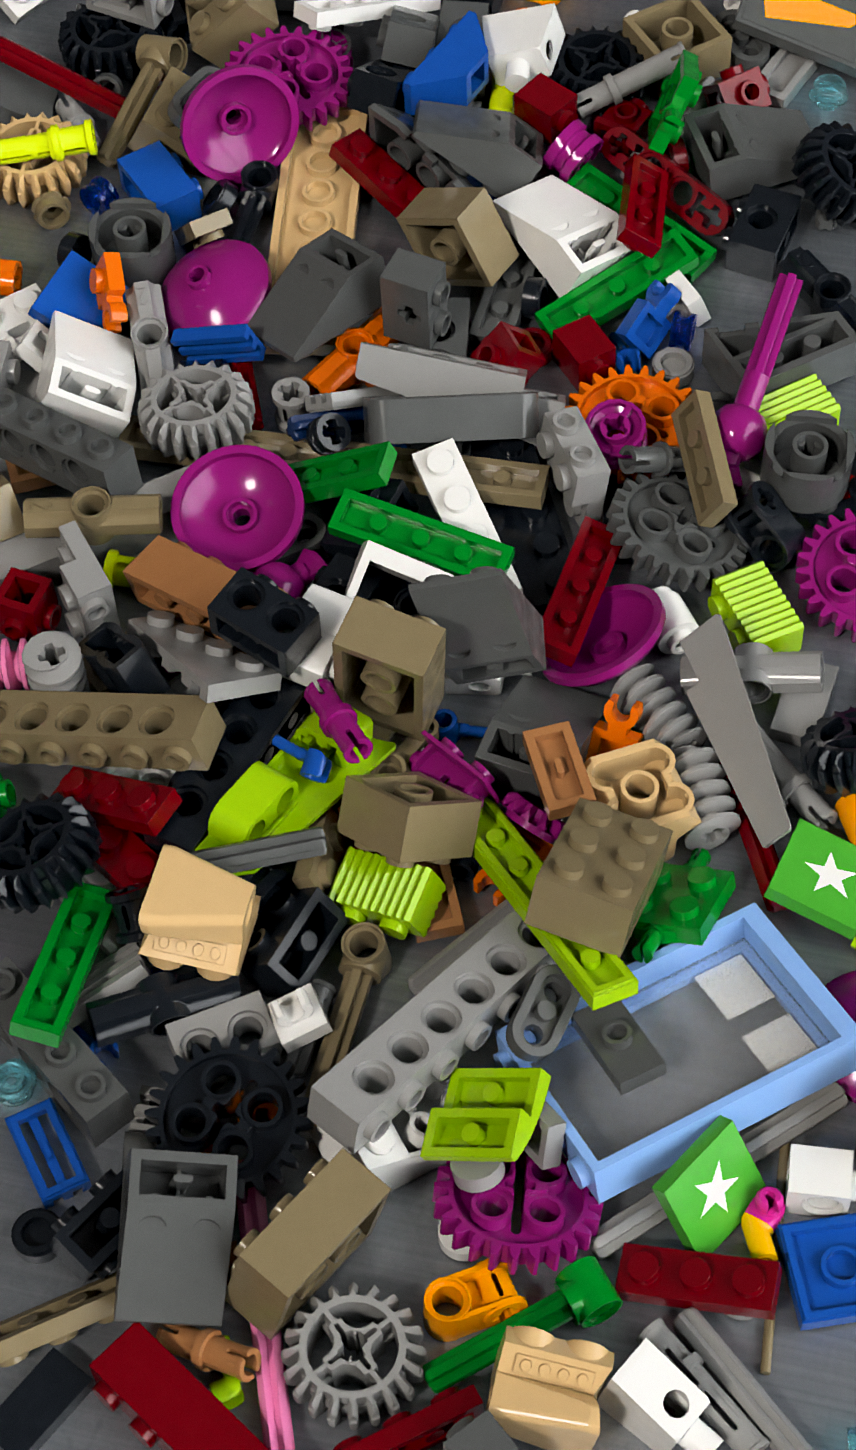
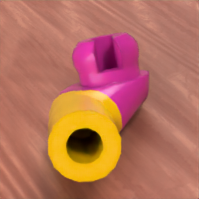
M765 1186L757 1191L741 1218V1227L751 1258L778 1261L772 1235L780 1223L786 1208L783 1194L772 1186Z

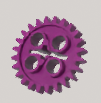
M281 25L279 34H274L270 28H265V37L263 38L255 33H251V44L239 41V51H230V62H225V67L239 64L257 65L278 75L288 85L296 99L299 110V125H304L309 132L312 131L314 121L326 126L327 114L338 118L339 107L347 108L348 96L350 95L347 92V83L353 72V67H349L350 57L349 55H342L341 45L331 47L330 36L318 40L317 30L315 29L308 35H303L301 26H298L294 33H288L286 26Z
M847 508L844 513V521H839L831 514L828 516L827 529L816 524L812 538H804L803 552H798L796 566L798 568L796 569L795 583L801 584L799 585L798 598L809 599L807 601L806 613L821 612L818 621L819 627L833 622L835 624L833 636L838 637L847 629L851 631V641L856 643V554L843 550L846 548L856 549V517ZM844 586L849 588L851 591L840 592L836 590L834 587Z
M523 1151L516 1162H504L505 1174L501 1182L494 1188L481 1193H470L457 1187L451 1172L450 1161H446V1166L438 1167L437 1181L434 1182L432 1202H435L433 1217L434 1219L441 1220L440 1234H453L451 1248L457 1250L469 1246L468 1261L470 1262L479 1259L482 1255L488 1257V1270L493 1271L500 1262L507 1263L510 1275H515L519 1264H526L529 1272L532 1275H537L539 1263L544 1262L551 1270L557 1271L560 1256L571 1263L575 1262L577 1250L588 1251L591 1236H597L604 1202L599 1204L588 1187L580 1189L576 1185L568 1170V1159L564 1156L563 1151L560 1166L541 1170L527 1153ZM516 1169L524 1171L519 1234L511 1232Z

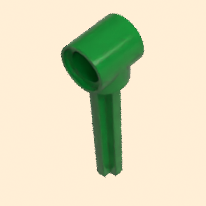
M583 1257L565 1267L557 1275L554 1283L555 1293L424 1364L422 1367L424 1369V1379L429 1388L435 1394H439L492 1365L495 1362L497 1350L507 1326H530L551 1332L572 1321L576 1326L581 1325L582 1328H591L605 1322L616 1314L622 1307L623 1301L596 1257Z

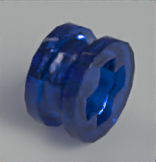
M101 176L93 177L89 181V185L83 186L79 191L83 205L92 214L99 210V215L110 209L109 203L120 199L115 187Z
M675 311L668 347L681 345L686 351L690 352L696 331L697 314L691 313L690 316L684 317L681 311Z

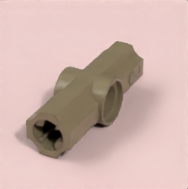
M88 486L76 491L72 497L26 498L23 501L24 533L26 538L60 537L58 527L75 520L88 544L94 546L105 544L114 535L161 534V531H163L161 494L109 495L106 490L100 487Z

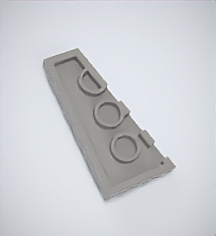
M153 610L149 611L146 617L128 619L127 634L139 637L152 657H162L161 666L168 672H181V682L189 689L200 687L199 697L206 703L274 692L281 689L282 675L250 655L234 649V646L227 641L214 639L204 634L203 628L195 625H186L176 620L175 615L171 612Z

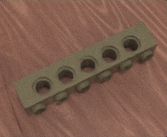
M0 690V763L12 765L20 763L47 764L49 766L74 765L92 768L124 767L135 770L149 768L172 769L175 771H208L226 729V724L214 702L206 703L199 695Z

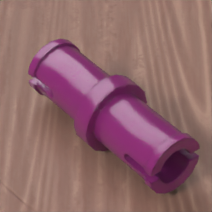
M325 678L317 679L319 686L324 692L322 695L314 683H310L305 689L304 698L320 718L319 727L325 736L334 739L347 762L351 764L360 762L353 750L354 747L358 749L364 760L368 758L373 750V744L357 724V714L352 706L343 703L330 680Z

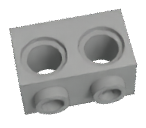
M259 990L164 1025L173 1057L178 1055L187 1062L191 1061L190 1057L193 1055L192 1045L195 1043L202 1050L211 1051L212 1037H217L222 1048L229 1049L234 1035L240 1037L248 1032H254L262 1036L259 1040L262 1049L261 1056H264L274 1047L278 1049L280 1055L282 1052L279 1037ZM241 1044L243 1050L247 1051L249 1045ZM230 1075L218 1077L211 1086V1092L215 1093L227 1086L228 1081L236 1078Z

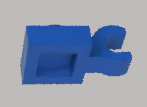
M655 279L646 291L647 300L637 298L615 334L629 347L640 349L641 357L651 359L673 325L665 317L678 303L682 293L672 283H668L665 287L659 280Z

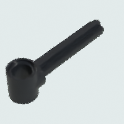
M264 160L252 161L245 165L241 171L242 185L237 195V202L240 207L226 239H236L251 244L262 215L275 211L278 173L273 164Z

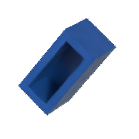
M160 140L117 159L121 186L127 196L144 198L156 203L157 209L163 213L165 211L169 215L172 232L188 222L202 217L200 200L204 198L199 182L195 177H188L177 154L174 152L170 154Z

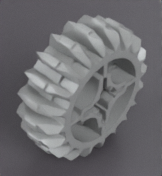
M195 360L191 366L186 367L178 363L177 369L173 371L162 369L161 378H150L149 387L141 390V398L138 401L137 408L141 433L144 434V438L151 445L152 450H160L164 458L175 454L179 462L187 457H193L196 461L201 456L215 449L233 444H243L245 434L252 432L253 420H255L254 414L256 413L252 389L249 388V383L245 382L242 378L241 372H232L229 365H223L218 368L213 360L206 365H199Z
M352 1282L348 1288L349 1295L339 1296L338 1289L331 1285L328 1289L329 1301L325 1303L320 1298L312 1295L309 1299L312 1314L296 1310L294 1321L298 1328L286 1329L284 1338L290 1347L281 1351V1360L283 1364L289 1366L283 1375L286 1385L296 1386L293 1391V1398L297 1404L309 1401L308 1413L313 1419L328 1410L327 1421L328 1425L332 1426V1428L339 1424L342 1416H348L350 1429L356 1431L359 1428V1417L369 1415L370 1423L377 1427L381 1423L380 1410L385 1409L392 1416L400 1413L396 1397L412 1402L415 1397V1390L410 1383H421L423 1381L424 1369L418 1364L427 1360L426 1347L419 1345L424 1339L422 1327L411 1325L414 1321V1313L410 1307L398 1310L399 1298L394 1293L380 1301V1289L375 1284L368 1290L366 1296L360 1295L358 1284ZM365 1322L369 1323V1325L363 1328H354L346 1323ZM326 1333L330 1338L332 1350L322 1358L323 1364L313 1371L310 1366L313 1350L321 1337ZM394 1341L398 1348L397 1358L390 1372L382 1379L379 1375L376 1361L385 1354L384 1347ZM343 1345L348 1352L356 1350L357 1355L359 1351H363L365 1366L360 1360L352 1361L351 1356L348 1361L345 1360ZM345 1383H354L363 1389L347 1391L337 1388Z

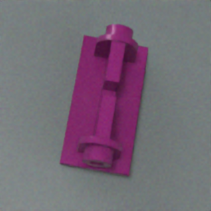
M426 730L421 732L428 745L422 751H416L411 755L409 759L411 772L419 771L442 783L449 779L446 785L482 801V807L486 797L496 804L501 802L491 786L495 781L494 777L481 763L474 760L469 764L463 760L464 754L448 738L444 737L439 741Z

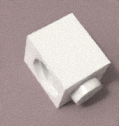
M791 1143L787 1162L786 1209L784 1213L817 1217L848 1214L851 1201L856 1202V1170H853L854 1150Z

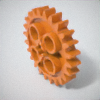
M626 365L624 374L618 375L612 367H609L608 378L604 379L599 374L593 373L592 385L580 382L579 394L570 393L569 406H565V408L578 406L584 420H586L589 412L597 404L609 399H623L632 402L641 409L646 419L648 446H652L657 441L666 442L669 446H679L671 414L692 393V389L689 387L679 390L680 378L678 377L668 382L664 381V370H660L655 376H650L648 366L644 365L640 373L637 374L633 373L630 365ZM621 430L611 431L608 436L612 437L613 434H624V432H622ZM611 470V474L616 475L617 484H623L626 477H632V480L635 481L638 474H624L621 470ZM643 473V474L646 475L648 478H650V476H651L652 473Z

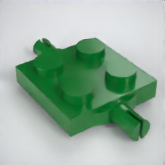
M684 49L672 73L663 78L661 96L648 121V148L662 155L669 143L674 145L677 143L685 124L681 120L687 106L692 109L694 108L703 88V85L699 84L702 72L699 71L698 56Z
M695 848L688 861L683 865L664 862L660 877L631 935L639 939L636 946L632 949L633 957L638 962L642 963L644 959L645 963H649L657 948L662 944L685 943L702 946L736 888L734 871L707 867L711 861V855L703 848H701L700 852L699 848Z

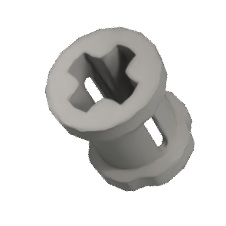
M296 377L283 378L273 385L271 390L272 401L278 407L274 414L275 422L279 430L287 433L286 413L287 419L294 415L310 413L306 411L304 396L310 395V388L306 381Z

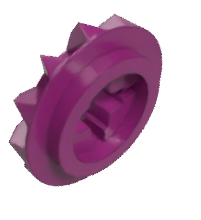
M508 792L500 802L507 808L506 816L550 844H554L565 825L561 819L549 821L543 807L517 792Z

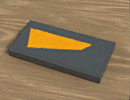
M856 0L740 1L731 28L856 78Z

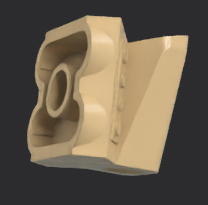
M653 738L589 757L584 762L596 801L605 803L612 809L631 816L650 819L659 826L673 830L664 862L671 859L675 854L677 839L701 823L694 807V794L687 785L682 783L675 768L676 759L672 750Z
M164 844L139 911L138 923L142 933L145 934L138 954L148 956L149 962L161 970H174L182 965L196 967L198 973L210 981H222L231 976H239L259 911L261 896L255 895L256 885L177 846Z
M507 1326L497 1350L485 1411L487 1409L511 1438L545 1450H592L600 1435V1410L597 1399L613 1370L615 1352L608 1351L604 1346L587 1340L555 1338L551 1333L536 1327Z

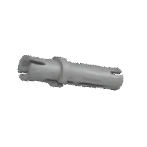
M679 41L676 45L614 76L609 73L603 76L604 81L577 93V105L589 99L592 100L590 103L577 109L581 119L613 102L615 105L623 102V97L670 75L679 58L674 61L671 59L682 54L683 49L686 50L682 42Z
M758 724L780 793L787 807H793L805 821L827 831L829 826L823 820L827 818L834 825L838 819V813L813 788L811 780L806 773L801 774Z
M658 1318L650 1323L638 1335L636 1341L639 1345L647 1338L679 1369L669 1357V1354L673 1353L699 1382L697 1387L706 1396H711L738 1427L737 1430H733L711 1404L701 1413L708 1424L715 1429L729 1447L733 1450H766L771 1442L768 1438H765L750 1419L736 1405L735 1401L728 1396L702 1366L704 1359L698 1352L690 1353L683 1343L669 1330L662 1318Z

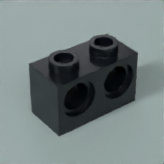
M381 58L355 68L347 83V92L350 94L347 107L369 114L368 107L373 103H377L405 112L402 85L407 74L416 68L384 61Z
M243 567L237 571L207 606L210 629L213 634L286 678H289L322 638L319 612L313 604L302 597L294 598L280 590L276 583L266 575H255ZM248 605L256 606L255 608L249 610L241 609L242 607ZM286 628L295 629L294 631L289 633L279 632L280 630Z

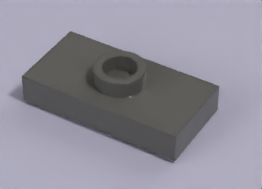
M621 1000L594 1011L590 1006H587L573 1013L571 1017L572 1026L621 1096L667 1074L665 1061Z

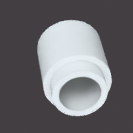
M667 586L656 587L652 590L658 594L666 611L664 628L656 645L664 654H683L685 652L680 641L696 630L699 625L679 593L672 591Z

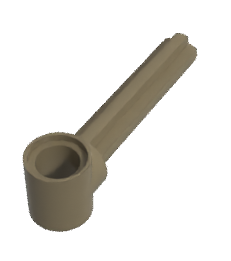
M144 34L138 40L135 55L141 71L96 156L97 160L106 167H115L117 159L121 158L160 81L164 80L171 66L180 71L185 69L188 60V48L182 38Z
M360 922L354 924L342 936L341 949L343 956L338 970L344 977L329 1019L333 1032L325 1035L304 1097L309 1098L311 1086L350 1053L371 986L379 984L392 968V957L384 933L373 923ZM365 949H377L376 952L369 957H357V955Z

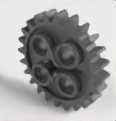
M669 472L667 478L657 477L653 474L648 478L643 473H638L635 481L627 478L622 489L618 488L616 490L606 517L609 518L606 531L613 533L610 544L623 546L618 557L620 559L632 558L634 560L631 567L632 571L642 568L648 571L646 580L649 582L656 576L662 578L663 586L669 587L672 581L678 582L681 591L686 592L690 583H693L699 592H704L707 583L712 586V579L740 569L746 558L747 549L737 536L727 528L723 519L714 528L698 526L687 477L684 480H680L676 472ZM743 515L738 517L739 521L744 519Z

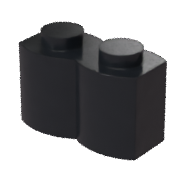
M104 622L79 642L81 653L110 693L165 694L171 688L169 679L139 637L125 634L118 624Z

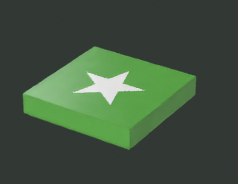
M799 818L763 897L853 940L856 935V845Z
M719 1115L651 1188L685 1250L713 1253L741 1223V1218L746 1208L755 1197L757 1191L765 1187L766 1184L733 1120Z

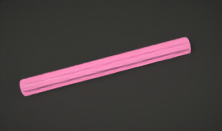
M255 1187L248 1188V1198L245 1204L241 1203L236 1194L240 1239L242 1240L252 1229L255 1228L261 1233L269 1225L266 1198L262 1197ZM250 1323L252 1345L260 1350L261 1365L259 1371L256 1372L263 1443L269 1450H295L288 1385H286L283 1375L284 1371H286V1366L281 1360V1351L283 1350L282 1333L280 1331L270 1340Z

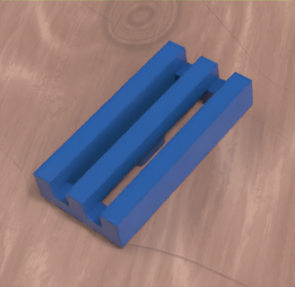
M248 324L174 329L170 340L174 347L180 346L178 352L182 356H187L186 361L189 365L193 364L195 360L199 364H207L212 360L215 361V359H223V363L263 361L266 347Z
M48 1098L5 1118L6 1125L45 1209L55 1206L53 1201L61 1197L65 1201L74 1197L72 1192L81 1188L85 1192L92 1187L87 1172L52 1098ZM47 1114L75 1173V1176L66 1180L38 1120V1117ZM26 1122L29 1123L57 1185L47 1188L19 1127Z

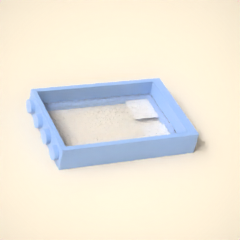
M754 902L716 921L702 946L672 943L657 950L649 963H645L643 959L642 963L635 961L627 965L638 979V994L621 1001L665 1061L667 1074L621 1096L572 1026L571 1019L557 1048L540 1061L528 1062L514 1055L506 1041L507 1025L495 1030L498 1052L493 1054L497 1068H542L551 1076L545 1101L566 1122L562 1151L568 1159V1170L576 1185L580 1189L588 1187L600 1204L670 1168L719 1115L733 1120L739 1132L855 1072L856 1023ZM580 996L574 1012L589 1006L582 996ZM524 1030L526 1041L536 1044L535 1035L529 1030Z

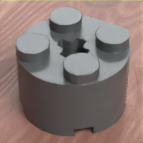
M137 197L115 200L109 203L110 209L99 215L98 210L92 216L88 225V237L94 265H97L103 252H120L124 282L127 287H132L134 282L145 280L162 286L168 273L176 264V253L169 215L165 211L163 213L157 209L156 203Z
M799 410L789 413L784 421L776 426L774 423L766 434L760 469V481L771 485L782 503L791 512L800 514L832 513L837 509L838 503L844 498L848 489L856 452L854 437L848 428L846 433L838 426L837 419L830 414L815 410Z

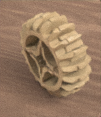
M44 112L40 113L38 117H31L26 113L25 118L18 120L11 116L9 124L0 123V139L47 132V128L54 124H57L59 128L72 126L71 121L62 122L58 115L48 119ZM88 153L65 156L64 161L61 162L53 161L52 157L0 165V199L4 198L9 206L19 201L25 209L36 198L49 191H57L61 193V196L70 197L71 188H80L81 180L86 176Z

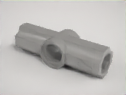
M148 280L134 282L132 287L125 291L131 327L130 336L135 352L141 390L149 387L150 378H161L162 369L175 370L174 351L170 342L162 289L160 284H154Z
M757 642L743 643L733 650L751 704L767 701L772 693H820L824 690L823 651L773 652L767 645ZM683 654L680 660L682 695H687L686 691L699 682L686 654Z

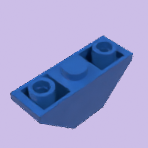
M469 10L458 23H454L445 38L436 47H432L423 62L414 71L407 74L402 85L405 112L407 114L415 115L416 104L419 100L468 106L489 82L488 49L475 12Z

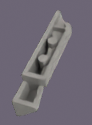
M361 342L355 371L356 378L405 397L538 392L539 432H541L544 413L564 409L566 405V395L524 388L527 377L526 369L399 343H389L388 347L367 342ZM536 438L520 439L537 446Z
M715 614L680 641L699 680L698 683L686 691V694L762 847L768 848L791 832V823L786 811V803L780 793L720 614Z

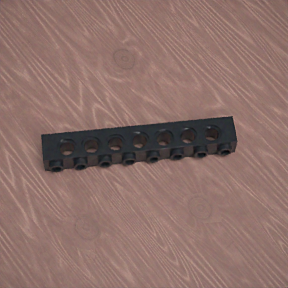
M337 552L328 566L323 565L318 570L313 584L344 595L356 559ZM368 565L356 596L367 600L379 599L386 602L385 572ZM282 677L281 689L279 691L227 700L219 711L226 724V729L209 770L176 771L173 774L168 787L175 788L183 801L156 837L143 834L145 844L158 855H160L164 844L177 846L187 852L195 851L198 845L208 836V821L218 801L252 764L257 761L268 764L281 750L272 745V739L275 735L278 734L290 740L295 734L296 729L309 714L310 704L304 698V692L307 687ZM264 706H270V708L259 709ZM238 741H247L242 744H234ZM214 776H223L222 778L216 780L209 779ZM188 812H198L192 816H184Z

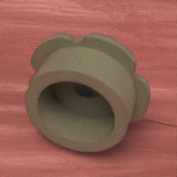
M49 191L33 201L31 210L35 213V221L43 228L56 230L63 227L69 221L71 202L66 196L62 197L61 193Z

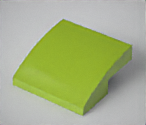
M455 1068L451 1073L444 1107L431 1108L420 1157L431 1161L516 1162L528 1144L537 1125L546 1099L551 1076L542 1068Z

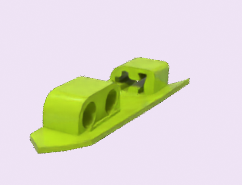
M353 708L357 714V724L372 742L373 750L368 758L364 760L358 749L354 747L353 750L360 762L351 764L343 757V753L334 739L325 736L319 727L320 718L313 711L296 729L294 736L289 741L307 750L314 748L323 752L326 758L332 762L327 782L322 784L302 777L299 773L303 761L297 760L282 750L268 764L261 761L255 762L215 805L208 821V836L198 845L195 851L307 829L342 798L346 776L369 774L395 751L396 743L373 738L372 719ZM261 868L232 874L236 876L256 874Z

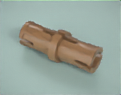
M163 1324L164 1327L172 1329L173 1333L159 1328L157 1331L156 1339L171 1354L191 1361L195 1365L194 1367L200 1371L211 1372L216 1370L238 1378L242 1382H250L255 1376L253 1373L244 1370V1367L256 1372L260 1369V1350L226 1339L224 1335H221L222 1332L215 1328L207 1327L201 1330L193 1326Z

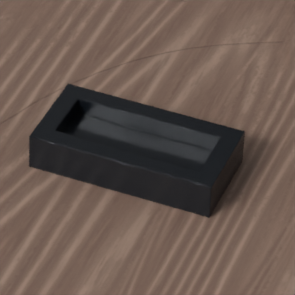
M53 1347L0 1405V1450H39L92 1391L91 1388L95 1386L93 1379Z

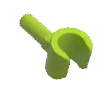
M224 1335L226 1339L230 1340L228 1335ZM222 1373L223 1378L208 1385L211 1393L228 1410L240 1406L244 1402L245 1396L240 1380Z

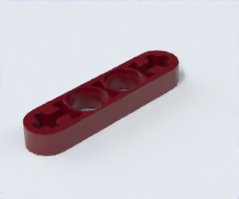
M616 126L604 134V143L601 148L603 155L622 172H625V164L631 156L621 152L617 153L618 146L615 144L617 138H627L626 146L632 151L640 153L639 156L644 159L657 158L660 161L662 169L669 172L666 206L700 233L720 237L724 235L728 226H733L735 214L728 202L666 154L662 155L649 149L648 140L630 128ZM681 182H688L693 190L691 200L685 205H679L674 199V189ZM700 204L710 210L717 211L720 208L718 217L722 220L720 225L711 224L708 226L710 218L702 211L695 209Z

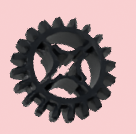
M77 3L76 11L66 12V20L60 22L58 45L66 68H70L72 71L92 81L99 74L108 72L116 74L121 80L126 79L132 83L133 76L138 75L141 71L135 55L138 40L144 34L163 36V31L160 23L154 30L86 8V5Z
M593 25L589 31H582L576 28L574 35L565 34L553 73L549 78L577 94L604 81L603 76L609 73L614 76L644 61V56L637 53V47L630 43L629 37H623L622 30L614 33L610 31L609 26L604 30H596ZM648 85L622 99L627 101L631 98L641 99ZM589 99L579 105L583 106L585 104L590 103L592 100ZM611 104L594 112L593 115L602 117Z
M835 120L829 125L823 122L819 127L817 126L810 133L808 132L796 148L795 154L792 157L795 165L791 170L798 177L795 185L805 191L803 199L811 200L815 205L814 211L821 210L825 213L827 221L835 218L839 226L843 227L849 224L850 227L856 229V131L853 130L849 123L841 126Z
M850 706L849 710L843 712L834 711L831 717L818 719L817 725L808 727L806 734L800 738L802 770L811 780L813 788L823 789L825 794L832 795L839 792L841 797L856 794V708Z
M57 792L48 798L43 793H40L32 802L23 798L20 806L12 810L7 807V814L0 819V908L2 910L7 908L14 914H17L26 909L33 914L40 905H45L51 909L54 900L60 897L68 899V892L72 888L83 887V876L95 872L93 862L102 856L99 846L103 840L100 837L99 829L95 825L96 820L73 796L64 798Z

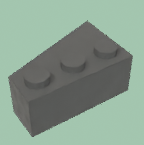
M839 311L791 317L765 394L811 374H816L817 378L821 379L822 385L825 386L856 374V332ZM758 322L745 323L743 330L719 333L718 327L704 329L702 364L721 390L729 394L733 401L736 398L760 329Z

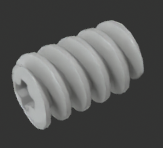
M45 631L33 636L25 644L22 652V662L30 690L91 692L81 647L73 637L59 631Z
M654 664L638 665L619 678L613 686L610 697L614 693L619 695L617 708L625 715H630L631 708L636 701L643 703L642 716L631 728L632 731L643 734L642 742L654 738L671 750L680 746L693 745L702 747L708 736L703 727H697L698 718L694 713L686 714L688 706L683 700H676L677 693L673 687H665L667 681L662 674L652 675Z
M687 745L674 748L672 752L676 759L675 768L682 783L687 785L693 792L695 798L694 807L701 820L700 824L684 834L685 846L691 851L695 848H699V852L701 848L707 851L712 850L726 842L729 835L741 825L740 815L733 812L736 808L735 799L728 796L731 792L729 782L724 780L726 772L723 766L719 764L720 760L713 747Z

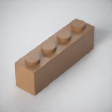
M158 535L122 571L137 601L154 610L171 612L175 615L176 620L186 625L199 626L204 629V634L214 639L223 640L211 632L207 606L237 571L226 567L216 557L209 556L207 558L194 552L184 542L178 541L175 543ZM248 605L242 607L241 609L249 610L255 608L256 606ZM234 646V649L246 654L245 652Z

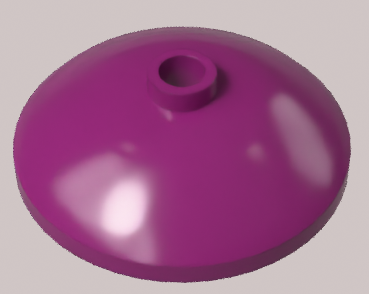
M239 64L220 69L205 78L194 89L184 106L180 122V135L184 151L193 165L205 176L215 181L227 179L233 184H242L241 171L248 163L264 160L277 168L287 157L298 133V105L288 85L278 75L264 67ZM233 109H236L235 116L230 119H226L227 113Z
M217 240L195 248L174 265L161 286L170 339L173 330L179 328L248 324L272 289L271 269L258 249L241 240Z
M251 445L221 447L197 459L179 479L173 492L170 507L171 523L178 541L184 542L194 552L207 558L209 556L216 557L226 567L234 571H238L243 567L250 572L267 563L275 562L289 550L300 533L305 515L304 494L292 468L273 452ZM247 515L250 517L249 522L245 525L235 524L240 516Z
M619 584L604 588L572 668L546 657L547 670L542 671V673L551 682L569 687L594 686L626 673L649 654L661 635L666 620V611L660 597L654 590L639 584Z

